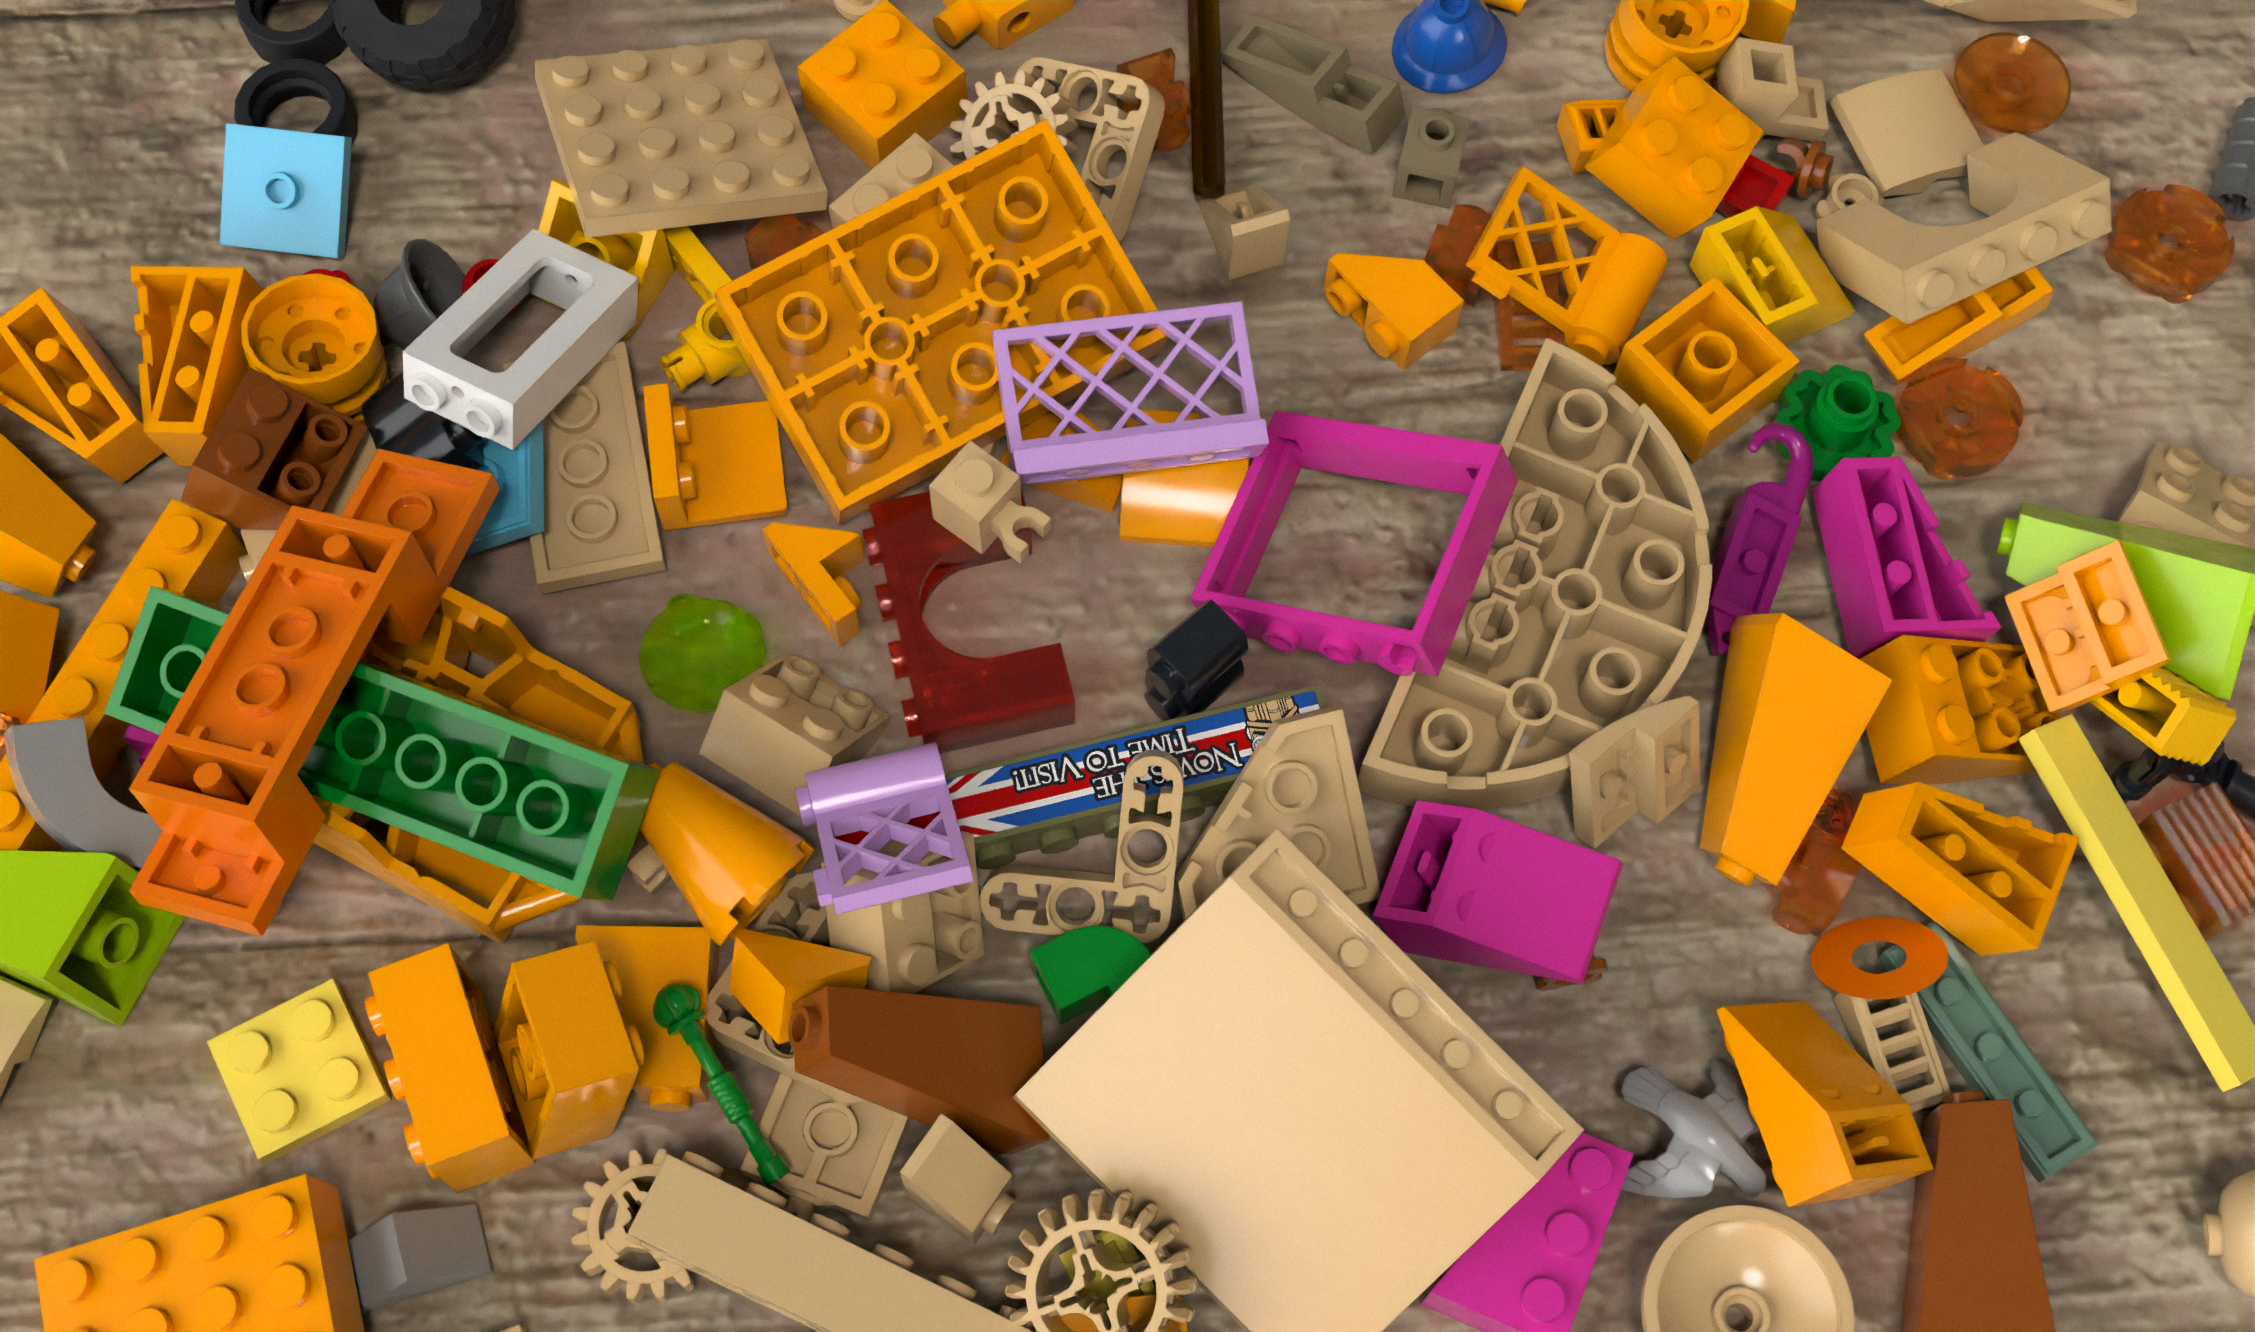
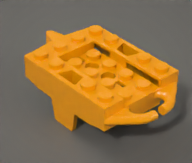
M447 586L441 594L440 603L417 647L372 636L361 656L364 660L644 764L639 734L642 724L632 702L615 694L582 673L537 651L529 644L509 617L452 587ZM469 651L498 665L497 668L482 679L465 671ZM312 795L326 815L313 843L502 945L514 926L582 900L392 825L389 826L385 846L383 847L368 831L361 827L372 817Z

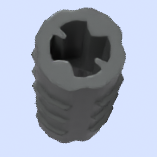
M2250 97L2238 106L2232 125L2227 129V140L2224 149L2219 152L2220 161L2216 172L2211 175L2212 185L2207 196V206L2210 210L2231 221H2247L2255 217V97Z

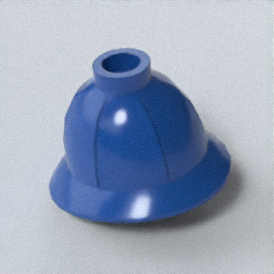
M1423 0L1397 27L1393 38L1392 57L1401 77L1412 86L1432 93H1457L1484 82L1495 73L1502 64L1506 54L1507 36L1504 26L1498 17L1487 8L1482 0Z

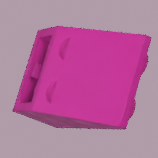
M1417 800L1373 917L1404 953L1583 984L1623 864L1619 859L1476 808Z

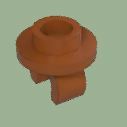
M1795 138L1782 140L1777 145L1776 152L1792 156L1796 162V170L1792 172L1784 169L1779 170L1795 177L1793 186L1798 183V197L1809 199L1814 189L1823 191L1830 177L1834 160L1833 156L1825 154L1826 142L1815 139L1810 148H1808L1804 142Z

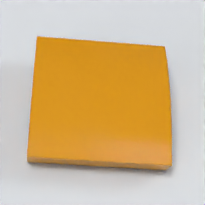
M1140 409L1159 424L1174 422L1181 414V412ZM1190 412L1185 420L1201 419L1204 417L1198 413ZM1130 417V419L1127 421L1126 428L1142 426L1140 423H1138L1136 420ZM1249 458L1123 474L1119 541L1214 547L1247 474Z
M2120 540L2058 565L2056 567L2059 573L2004 596L2049 712L2057 716L2107 695L2171 661L2124 545Z

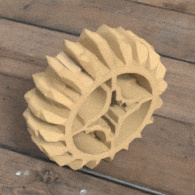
M1095 1189L1089 1196L1088 1212L1085 1211L1081 1200L1075 1193L1067 1195L1062 1199V1210L1065 1220L1056 1210L1046 1207L1038 1213L1040 1225L1046 1234L1028 1227L1019 1235L1022 1244L1034 1255L1015 1253L1009 1258L1008 1266L1015 1272L1027 1276L1026 1280H1017L1005 1287V1295L1007 1297L1026 1299L1027 1306L1018 1309L1010 1315L1011 1323L1014 1326H1021L1032 1321L1036 1328L1035 1332H1074L1058 1315L1064 1316L1071 1313H1080L1092 1319L1099 1332H1129L1126 1323L1131 1318L1127 1306L1129 1292L1138 1289L1144 1283L1155 1280L1156 1305L1152 1318L1143 1332H1181L1169 1319L1189 1322L1194 1317L1195 1308L1187 1302L1176 1299V1295H1186L1194 1292L1198 1288V1279L1190 1275L1176 1276L1175 1269L1189 1263L1193 1259L1192 1252L1187 1248L1180 1249L1172 1254L1169 1253L1165 1244L1177 1236L1179 1228L1175 1223H1171L1156 1234L1149 1227L1159 1212V1208L1154 1204L1147 1205L1140 1212L1137 1219L1130 1216L1133 1206V1195L1131 1193H1121L1115 1202L1113 1211H1108V1200L1105 1190ZM1093 1230L1108 1231L1126 1238L1143 1253L1146 1259L1130 1262L1116 1260L1107 1251L1103 1240H1096ZM1071 1235L1077 1251L1072 1255L1075 1266L1074 1281L1060 1291L1049 1294L1048 1276L1051 1261L1061 1243ZM1095 1270L1102 1271L1101 1280L1107 1275L1112 1277L1113 1281L1131 1276V1278L1126 1279L1107 1297L1108 1304L1101 1302L1102 1294L1096 1299L1090 1293L1076 1298L1073 1297L1096 1277Z

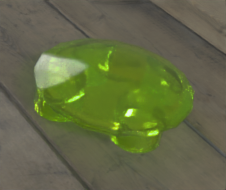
M686 593L676 595L667 602L665 611L657 615L644 632L638 653L642 679L655 697L677 710L695 713L716 711L723 691L763 667L766 658L761 624L756 617L728 601L697 598L692 594Z

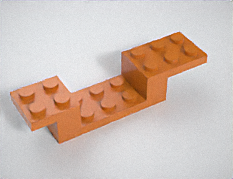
M377 449L340 516L299 506H291L129 787L131 793L162 830L129 889V892L139 904L263 937L326 818V815L297 774L371 637L417 647L440 603L441 594L451 583L500 490L493 473Z

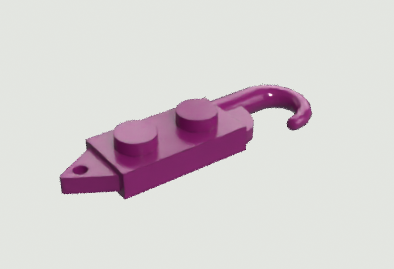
M1781 423L1764 425L1753 434L1748 443V450L1756 453L1765 442L1769 440L1780 441L1787 447L1791 461L1783 485L1775 482H1759L1746 487L1736 498L1712 566V585L1706 618L1713 656H1719L1728 651L1731 626L1738 615L1769 614L1802 517L1799 516L1813 476L1814 457L1811 446L1804 435L1791 425ZM1722 635L1725 637V643L1722 641Z

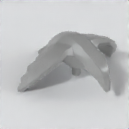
M1717 1057L1716 1061L1712 1062L1710 1077L1715 1084V1088L1704 1099L1679 1090L1652 1067H1640L1635 1071H1631L1625 1077L1621 1091L1624 1101L1656 1115L1668 1126L1673 1134V1138L1667 1147V1151L1660 1154L1655 1160L1638 1161L1635 1166L1630 1167L1621 1190L1665 1198L1704 1197L1713 1190L1717 1174L1723 1172L1733 1179L1746 1195L1757 1197L1764 1191L1767 1186L1766 1173L1745 1146V1139L1750 1134L1760 1131L1749 1111L1748 1097L1742 1080L1724 1059Z

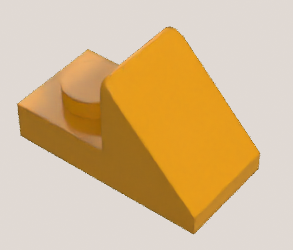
M775 522L764 527L762 531L768 555L838 645L841 647L859 635L861 630L857 609L862 604L853 587L842 575L864 560L865 553L862 536L851 531Z

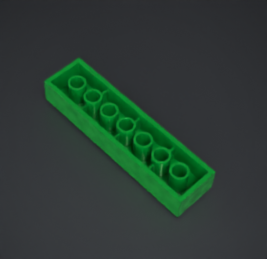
M151 586L104 714L160 735L230 614L231 609L196 596ZM360 658L297 775L310 794L577 898L613 900L660 770Z

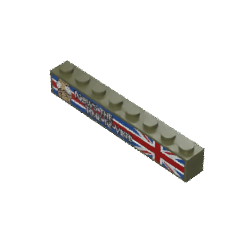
M1319 683L945 774V779L960 832L964 831L974 834L977 867L983 870L995 869L1013 862L1016 859V854L1041 849V852L1044 854L1060 853L1077 846L1081 838L1104 833L1106 838H1118L1125 772L1134 756L1145 750L1158 749L1165 751L1178 760L1183 770L1184 778L1180 822L1195 819L1205 813V808L1222 803L1274 720L1326 708L1327 704ZM1149 766L1146 776L1135 777V783H1141L1146 787L1144 812L1131 808L1130 816L1154 814L1163 818L1167 817L1168 820L1171 819L1172 813L1170 811L1157 814L1161 787L1173 785V780L1162 778V767ZM940 812L911 818L906 824L925 829ZM861 830L834 838L858 845L869 832Z

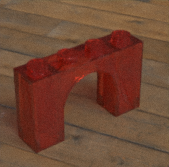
M1021 489V503L1022 506H1026ZM930 491L869 504L873 527L862 529L869 566L882 564L886 583L874 585L882 622L894 620L899 640L887 642L895 680L908 677L912 698L901 700L908 737L921 736L923 745L936 742L939 754L1075 724V699L1061 643L996 657H970L956 653L942 645L930 633L923 621L924 610L930 596L949 576L967 568L1013 559L1003 548L1000 538L997 537L983 554L976 551L933 519ZM1021 528L1015 533V536L1028 544L1029 555H1031L1032 530L1031 528Z

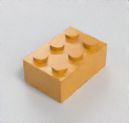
M595 940L512 962L492 1037L532 1160L611 1137L622 1111L625 1110V1103L629 1093L634 1088L639 1067L644 1065V1052L639 1034L634 1025L624 1026L616 1003L622 1000V989L617 970L612 961L602 962Z
M443 944L367 972L374 995L364 999L365 1007L374 1032L378 1037L386 1036L393 1054L392 1059L384 1061V1069L394 1097L397 1101L405 1099L412 1116L413 1123L403 1126L407 1146L415 1164L419 1166L425 1163L428 1173L433 1180L436 1178L442 1179L456 1193L536 1164L535 1160H532L492 1037L493 1028L478 981L450 944Z

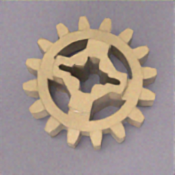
M1024 70L1018 71L1014 82L1012 78L1002 71L996 72L995 87L992 89L980 81L977 82L975 89L979 98L974 103L961 99L959 105L967 113L964 121H953L950 125L951 129L962 135L961 141L950 146V152L965 160L1045 119L1049 121L1067 153L1077 152L1078 147L1066 139V133L1078 127L1075 119L1067 114H1063L1071 105L1068 99L1059 93L1054 94L1055 86L1044 78L1040 77L1035 81V78ZM1022 100L1036 103L1043 114L1037 115L1032 111L1029 112V109L1023 106Z
M665 1149L657 1151L652 1164H646L637 1150L630 1151L629 1168L620 1171L612 1162L607 1161L603 1164L609 1180L603 1186L586 1181L583 1188L593 1199L590 1207L573 1208L572 1216L578 1222L587 1226V1231L580 1232L571 1238L572 1245L580 1251L592 1250V1254L586 1257L580 1266L589 1276L606 1270L600 1287L609 1295L619 1290L623 1283L626 1284V1298L632 1304L639 1305L644 1296L645 1289L650 1288L661 1304L668 1302L669 1285L676 1281L688 1292L695 1288L693 1279L689 1274L690 1270L626 1240L627 1233L637 1215L634 1206L638 1204L641 1207L648 1192L640 1191L637 1185L654 1182L667 1154H669ZM616 1201L618 1210L614 1227L604 1233L606 1217ZM637 1258L656 1261L661 1268L652 1271H635L621 1265L624 1262L629 1265Z

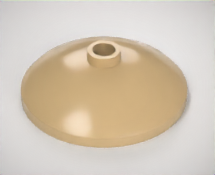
M1748 1205L1718 1207L1702 1212L1685 1221L1661 1243L1652 1257L1643 1281L1641 1318L1644 1332H1854L1855 1316L1850 1288L1839 1263L1830 1250L1816 1235L1799 1222L1784 1214L1762 1207ZM1728 1308H1738L1744 1313L1747 1320L1744 1331H1736L1727 1324L1725 1316Z

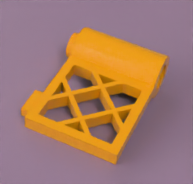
M1522 166L1512 177L1465 265L1475 271L1472 278L1473 282L1500 300L1505 298L1507 294L1563 331L1565 333V342L1570 349L1577 351L1601 366L1603 364L1610 365L1619 360L1623 347L1629 341L1668 264V260L1664 250L1654 241L1634 233H1620L1525 166ZM1523 191L1541 202L1546 222L1524 224L1518 204V199ZM1508 220L1510 228L1503 229L1504 225ZM1578 228L1597 241L1590 256L1573 258L1565 229ZM1550 232L1559 262L1537 265L1528 236ZM1513 239L1522 268L1508 270L1490 258L1488 255L1495 242ZM1583 268L1579 276L1577 269ZM1562 272L1569 294L1564 307L1546 296L1540 276Z

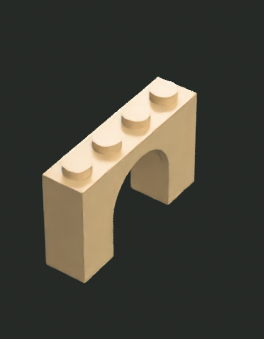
M2014 132L1967 153L1970 206L1990 217L1961 225H1922L1908 221L1865 198L1816 220L1820 257L1837 282L1905 324H1910L2112 232L2110 178L2018 132Z

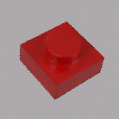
M1750 154L1716 210L1729 217L1756 206L1777 211L1791 191L1795 177Z

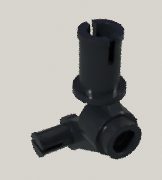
M2223 740L2209 762L2202 766L2197 763L2192 764L2189 761L2184 762L2181 759L2177 761L2173 757L2169 759L2165 755L2161 757L2151 748H2147L2133 761L2121 763L2111 774V781L2125 804L2129 800H2140L2153 787L2174 773L2182 781L2193 784L2199 783L2207 794V803L2209 805L2219 807L2223 804L2255 821V777L2242 771L2243 766L2241 762L2228 758L2224 752Z

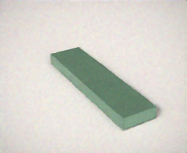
M1933 921L1926 927L1939 935L1948 950V963L1942 975L1935 982L1917 992L1929 1030L1972 1091L1984 1092L1985 1101L2010 1099L2021 1159L2039 1183L2092 1150L2099 1143L1943 927ZM1897 944L1884 951L1878 957L1887 972L1901 967L1907 958L1905 950Z

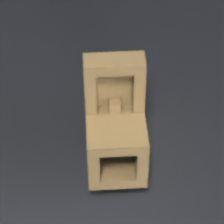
M1738 37L1718 63L1716 69L1718 93L1764 130L1758 142L1765 134L1807 141L1820 140L1829 130L1823 80L1796 76L1793 45Z

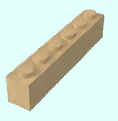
M686 1151L682 1160L667 1154L627 1233L626 1240L816 1332L1036 1331L1032 1321L1021 1326H1014L1011 1323L1010 1315L1017 1311L1014 1308L1002 1305L999 1313L996 1314L973 1303L977 1292L953 1278L939 1275L934 1284L910 1272L914 1261L898 1251L876 1244L871 1253L848 1242L847 1238L851 1231L832 1219L813 1213L809 1222L784 1211L787 1199L766 1187L749 1182L746 1190L743 1191L720 1180L724 1171L722 1167Z

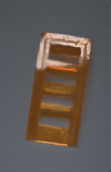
M1504 242L1495 245L1492 254L1493 260L1508 270L1522 268L1514 242ZM1530 242L1537 265L1556 262L1553 242ZM1557 273L1540 276L1546 296L1559 304ZM1508 294L1502 300L1492 295L1501 371L1532 370L1543 345L1514 346L1513 338L1544 337V341L1548 338L1561 344V330L1544 318L1533 321H1512V316L1538 314Z

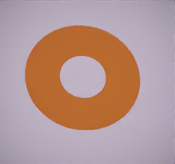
M1868 917L1843 923L1825 933L1817 941L1811 953L1812 969L1825 985L1842 994L1864 999H1891L1918 992L1935 982L1942 975L1948 963V950L1939 935L1922 924L1896 917ZM1872 941H1888L1901 946L1905 950L1907 958L1905 963L1895 971L1873 974L1858 969L1852 962V953L1862 944Z

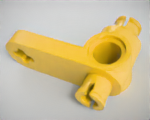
M688 226L663 229L673 267L703 303L697 313L696 321L677 333L681 346L669 354L658 358L659 365L670 382L675 380L673 386L681 392L686 389V386L700 377L712 385L724 376L740 377L752 372L735 341L719 339L729 331L717 312L715 289L732 280Z

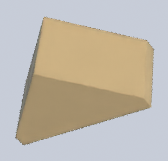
M1254 184L1225 192L1218 199L1206 198L1199 200L1201 213L1228 280L1284 264L1290 226L1288 208Z

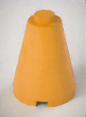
M654 762L650 767L659 769L660 773L639 829L709 936L720 947H723L729 938L732 940L735 938L738 928L746 929L784 890L782 886L788 879L785 875L791 869L798 875L812 858L816 848L807 839L679 763L672 762L665 768H662L657 762Z

